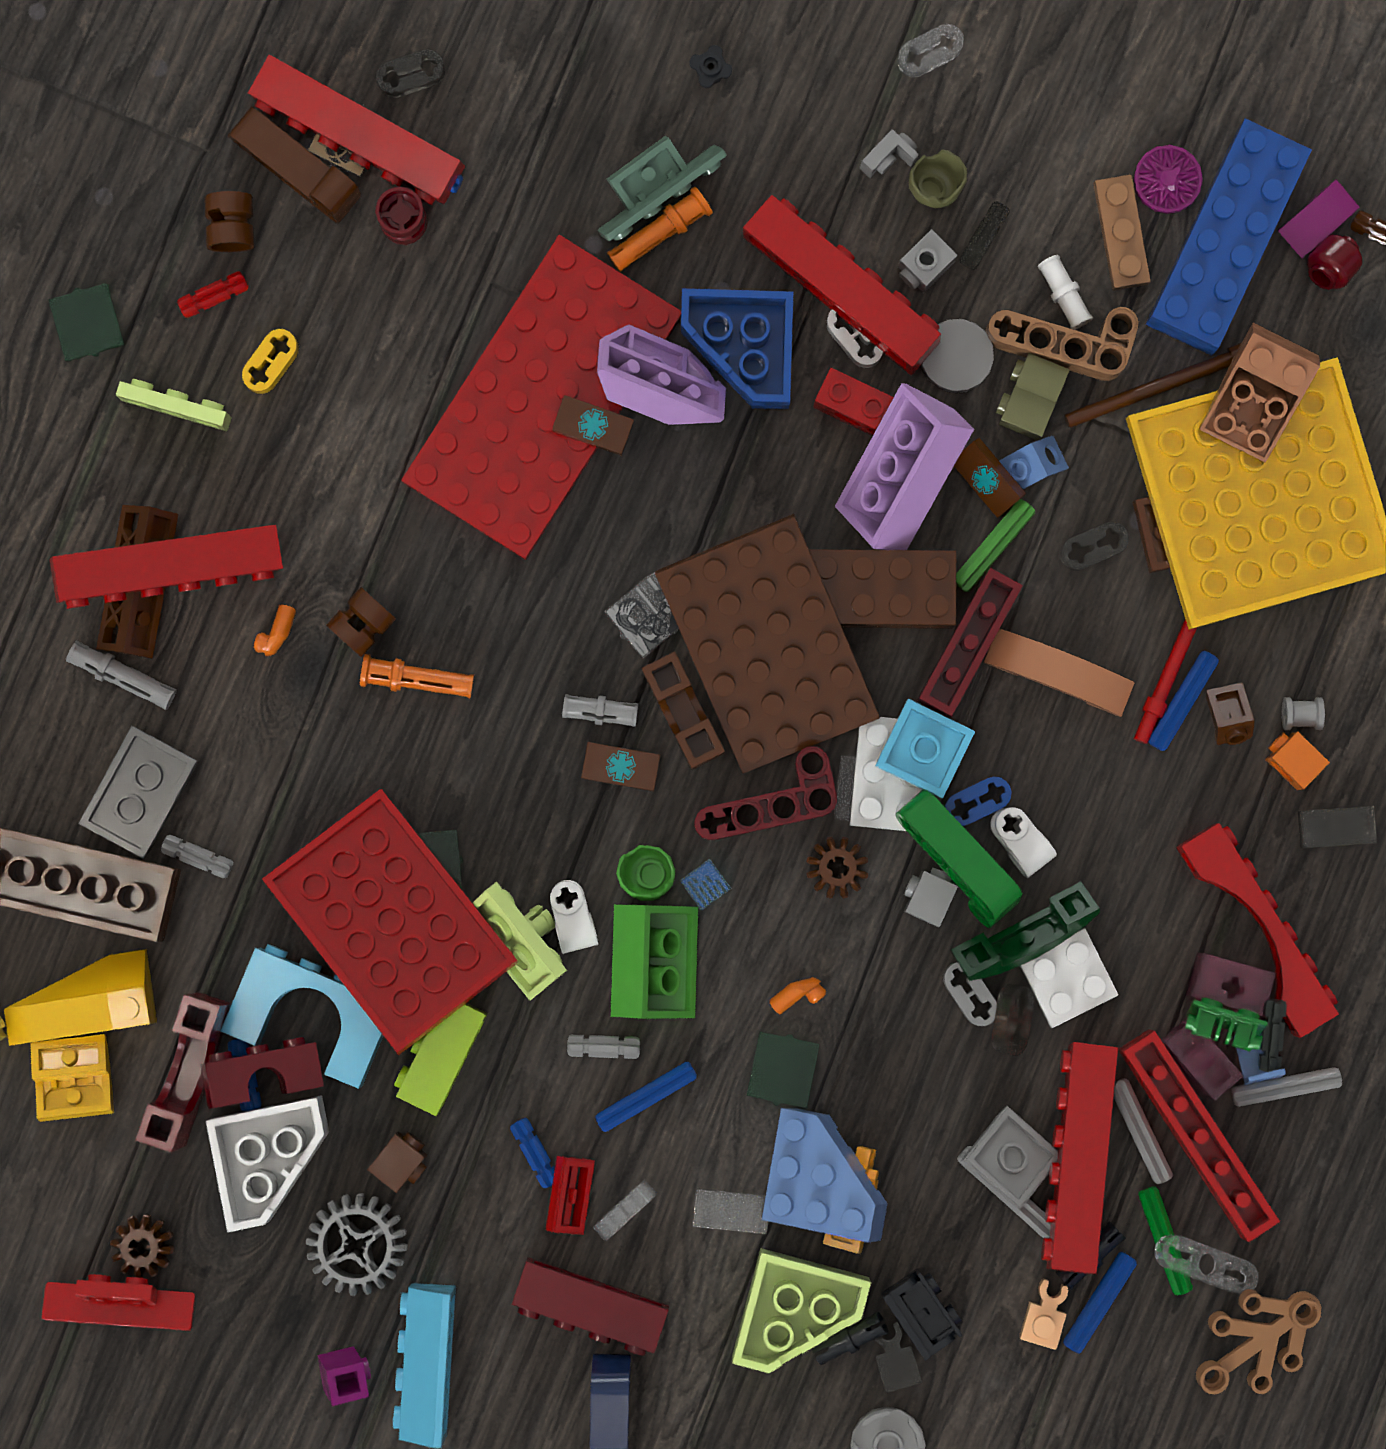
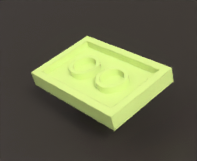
M497 882L486 889L472 903L517 959L518 963L509 969L507 973L530 1001L567 971L562 964L559 954L552 948H549L541 938L555 928V921L547 909L543 911V906L536 905L523 916L515 906V901L510 893L502 889Z

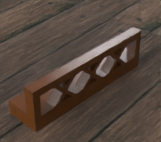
M122 505L115 548L174 539L178 514L150 506ZM134 514L139 515L137 529L132 532ZM141 591L126 593L127 600H124L121 605H119V602L104 603L96 649L153 659L164 594L142 598ZM118 626L116 644H111L113 629Z

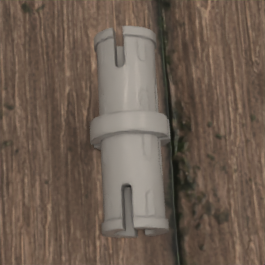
M565 694L562 718L595 721V725H603V722L636 727L639 703L606 700V696H598V699Z

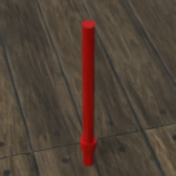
M1186 619L1179 631L1151 697L1147 696L1142 708L1144 715L1133 739L1143 744L1148 743L1158 718L1162 719L1168 706L1165 703L1197 630V628L1189 630Z

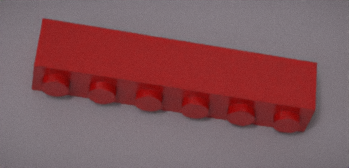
M268 55L248 91V94L256 100L255 108L271 117H274L276 112L288 118L286 125L304 135L307 130L320 135L317 142L336 153L339 147L352 153L349 160L366 170H369L371 165L384 171L381 177L397 187H401L403 182L413 187L418 197L429 205H432L435 200L445 205L451 194L452 186L465 168V165L459 159L271 55Z
M771 195L743 227L744 239L828 308L833 309L840 318L854 329H857L874 346H877L885 355L912 376L939 345L941 333L938 331L940 329L939 325L928 315L922 314L920 317L909 308L911 306L910 301L900 292L894 291L891 293L881 285L883 283L882 278L872 269L867 267L863 270L853 262L855 257L848 249L840 244L837 247L825 239L827 234L820 226L812 221L807 224L798 217L799 211L788 200L783 198L779 201Z
M276 525L53 556L49 559L56 603L66 602L67 609L89 606L88 599L103 597L104 603L127 600L126 593L141 591L142 598L163 595V588L178 585L179 592L201 589L200 582L215 580L216 587L238 583V576L251 575L252 581L274 578L273 571L283 569Z
M1148 1029L1119 1048V1053L1239 1236L1245 1241L1250 1242L1279 1223V1219L1157 1033Z
M1072 1042L1068 1045V1050H1062L1060 1072L1066 1073L1064 1088H1058L1056 1109L1062 1110L1061 1125L1055 1124L1053 1132V1147H1058L1057 1162H1051L1049 1171V1184L1055 1185L1053 1200H1047L1045 1222L1051 1223L1050 1237H1044L1041 1259L1047 1261L1046 1269L1084 1274L1097 1273L1118 1047Z

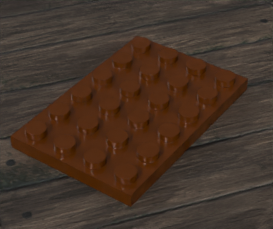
M794 514L655 571L657 580L743 774L796 753L806 747L813 746L880 719L879 712Z

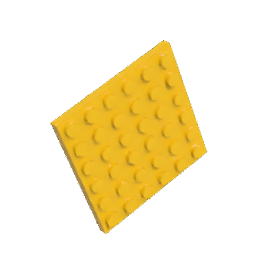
M1338 357L1320 362L1319 370L1266 463L1199 430L1217 391L1126 417L1189 630L1386 574V515Z

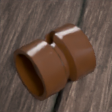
M220 191L207 194L204 197L205 217L211 221V224L206 227V248L216 252H243L253 249L255 247L254 227L248 223V220L253 217V196L239 191Z
M360 587L347 601V611L339 610L326 626L362 657L375 643L374 635L376 633L383 634L396 618ZM357 617L367 624L360 632L351 626Z

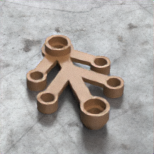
M1253 1289L1243 1291L1239 1296L1238 1302L1247 1314L1256 1315L1262 1311L1281 1316L1269 1324L1233 1319L1223 1311L1212 1313L1208 1319V1326L1215 1335L1225 1337L1231 1334L1250 1338L1217 1362L1209 1360L1202 1363L1196 1371L1198 1384L1209 1394L1223 1392L1229 1384L1228 1373L1259 1352L1256 1369H1253L1248 1374L1247 1383L1258 1394H1265L1270 1391L1273 1385L1271 1373L1279 1337L1290 1330L1287 1347L1282 1348L1278 1353V1363L1287 1372L1298 1371L1303 1365L1301 1353L1306 1330L1315 1326L1321 1317V1304L1313 1294L1306 1291L1296 1292L1287 1300L1262 1297ZM1251 1297H1256V1303L1252 1307H1246L1247 1300ZM1306 1304L1305 1311L1301 1314H1296L1297 1309L1301 1305ZM1221 1319H1226L1225 1326L1221 1329H1216V1323ZM1294 1354L1295 1360L1291 1364H1285L1286 1358ZM1210 1370H1215V1375L1211 1379H1205V1375ZM1265 1376L1264 1383L1260 1386H1255L1256 1379Z

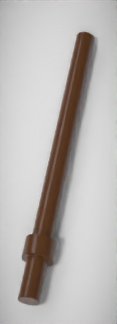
M1241 343L1228 347L1226 353L1064 414L1066 423L1069 428L1228 368Z

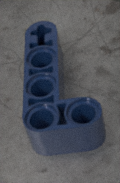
M593 1354L590 1401V1449H628L631 1354Z

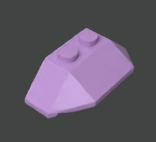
M629 324L600 339L597 373L607 400L668 425L720 423L724 420L726 388L719 380H714L709 370L690 350Z

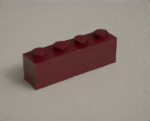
M992 568L988 569L916 700L918 703L947 718L952 717L1023 585Z
M529 1257L512 1305L519 1307L517 1312L521 1315L533 1319H539L540 1314L554 1319L553 1325L568 1331H574L575 1327L590 1331L588 1337L596 1341L609 1344L610 1340L614 1339L625 1343V1350L641 1356H645L646 1351L655 1352L669 1311V1305Z

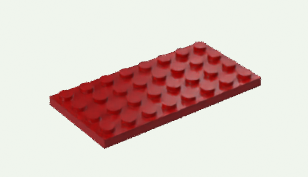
M558 235L401 479L402 483L526 560L598 448L552 431L564 395L620 414L624 406L607 400L597 373L600 339L629 324L667 340L681 319V310L563 236Z

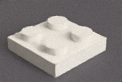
M1085 928L1079 930L1050 951L1020 966L1051 1028L1118 996Z

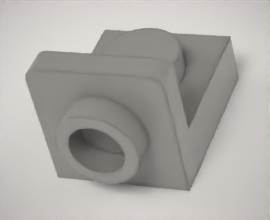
M892 129L862 160L859 169L869 178L877 171L882 175L896 161L897 158L893 155L894 153L911 167L919 155L915 151L917 146L906 134L901 132L898 135Z

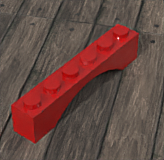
M1220 823L1212 824L1176 848L1195 879L1212 884L1230 894L1249 911L1259 924L1270 946L1275 965V999L1283 1000L1287 1004L1286 1017L1282 1018L1293 1036L1302 1038L1339 1015L1334 1007L1338 1001L1331 989L1326 984L1321 986L1314 974L1318 972V969L1307 953L1301 954L1294 942L1298 940V937L1287 921L1282 923L1274 910L1278 908V905L1267 889L1262 891L1255 881L1258 873L1247 857L1242 860L1235 849L1239 843L1228 826L1222 828Z

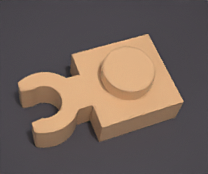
M1043 1278L1038 1286L1041 1302L1036 1304L1029 1301L1019 1338L1057 1350L1067 1315L1065 1312L1057 1310V1307L1067 1298L1068 1287L1061 1284L1059 1293L1056 1296H1049L1047 1294L1049 1281Z

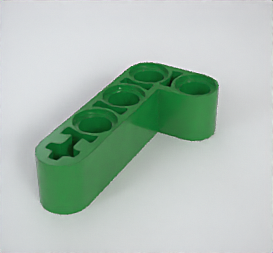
M921 790L895 813L902 827L970 898L968 902L970 911L985 927L991 928L1018 904L1022 897V892L1015 881L928 790Z

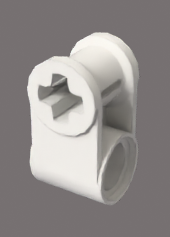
M1015 807L1002 808L992 816L990 824L993 834L1005 848L1012 862L1026 878H1029L1057 856L1050 842L1037 830L1021 809ZM1004 817L1016 818L1017 821L1013 825L1016 830L1015 832L1003 831L1002 827L1006 824Z
M563 880L557 883L552 889L550 902L562 954L599 945L591 912L589 913L582 887L572 880ZM568 887L571 893L576 892L578 898L573 899V906L567 907L565 902H558L557 897L562 894V888Z

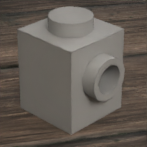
M931 229L900 260L898 268L901 272L899 276L911 289L914 290L918 287L924 293L955 263L958 255Z
M933 867L930 873L921 871L919 877L912 875L904 892V895L909 897V900L903 912L931 925L940 927L958 886L950 883L952 879L945 872Z

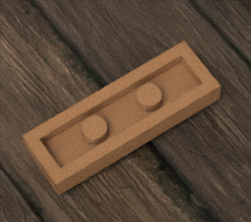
M1125 175L1095 180L1094 190L1112 290L1149 285L1151 281L1132 176Z

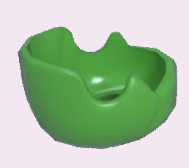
M638 845L635 849L620 857L616 874L621 888L632 898L640 901H653L662 897L672 888L676 870L671 857L660 847Z

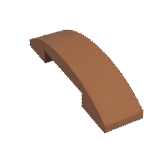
M999 629L983 662L1015 676L1020 675L1083 700L1086 704L1119 717L1123 714L1135 683L1084 659Z

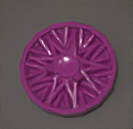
M1164 145L1155 147L1144 154L1136 166L1133 180L1135 192L1143 204L1153 211L1169 214L1180 212L1193 203L1200 193L1203 178L1201 167L1191 153L1181 147Z

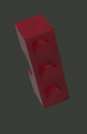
M305 1037L284 1040L282 1041L283 1048L269 1051L268 1044L246 1048L247 1055L232 1058L231 1051L209 1055L210 1062L200 1064L208 1109L250 1101L248 1082L251 1075L260 1068H266L275 1073L280 1083L281 1094L324 1087L316 1042L306 1044Z

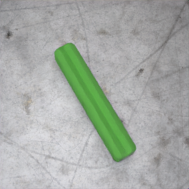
M1020 499L1015 503L956 573V586L965 592H970L1035 515L1034 508L1028 502Z

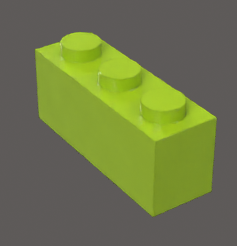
M466 1003L415 1042L411 1052L416 1054L410 1068L404 1065L395 1081L394 1086L400 1088L396 1097L437 1116L488 1013Z

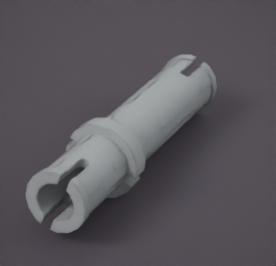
M77 640L70 648L66 658V662L94 674L95 679L101 682L106 680L154 703L164 710L169 708L177 692V689L115 660L114 655L108 652L106 654L98 652Z

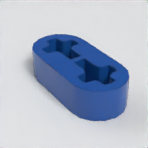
M990 777L952 795L947 799L944 807L951 813V810L955 808V800L959 799L962 804L974 800L976 807L966 812L967 819L962 820L960 816H955V819L962 826H965L1005 807L1011 799V788L1004 779ZM990 783L995 788L1000 786L1003 788L1004 793L999 796L1001 801L999 804H996L993 799L982 804L979 800L980 796L989 791L987 785Z

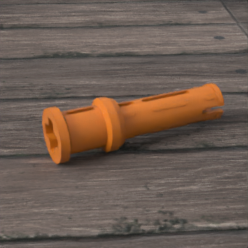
M697 187L691 188V194L675 205L668 204L665 206L663 215L607 252L619 272L675 233L679 235L687 232V227L702 216L706 215L709 217L713 214L712 209Z
M364 654L360 675L361 687L373 684L390 687L391 691L394 692L401 690V687L467 698H471L474 681L473 674L467 675L407 666L402 659L396 658L394 662L371 658L370 654Z

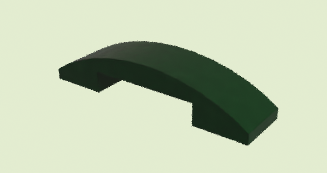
M1079 882L1050 897L1049 907L989 938L983 932L951 949L954 958L969 981L991 977L1021 966L1060 945L1092 921L1100 913V908L1083 883Z

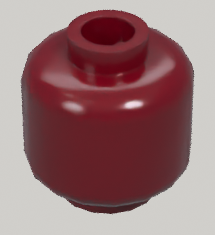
M1340 235L1327 236L1317 245L1307 260L1310 279L1315 285L1325 290L1345 287L1360 270L1363 263L1362 254L1356 241L1348 236Z

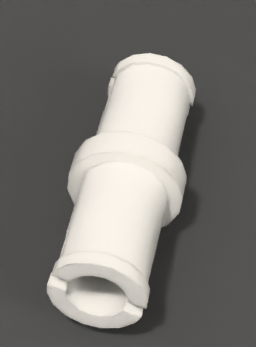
M1053 255L1042 261L1038 268L1053 292L1051 295L1053 302L1059 303L1071 325V329L1076 330L1093 320L1092 315H1090L1078 293L1080 290L1078 283L1072 282L1060 260V256Z

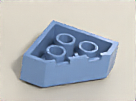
M781 1108L762 1220L864 1242L881 1241L887 1202L866 1175V1170L851 1147L847 1146L837 1131L838 1127L830 1115L797 1108Z

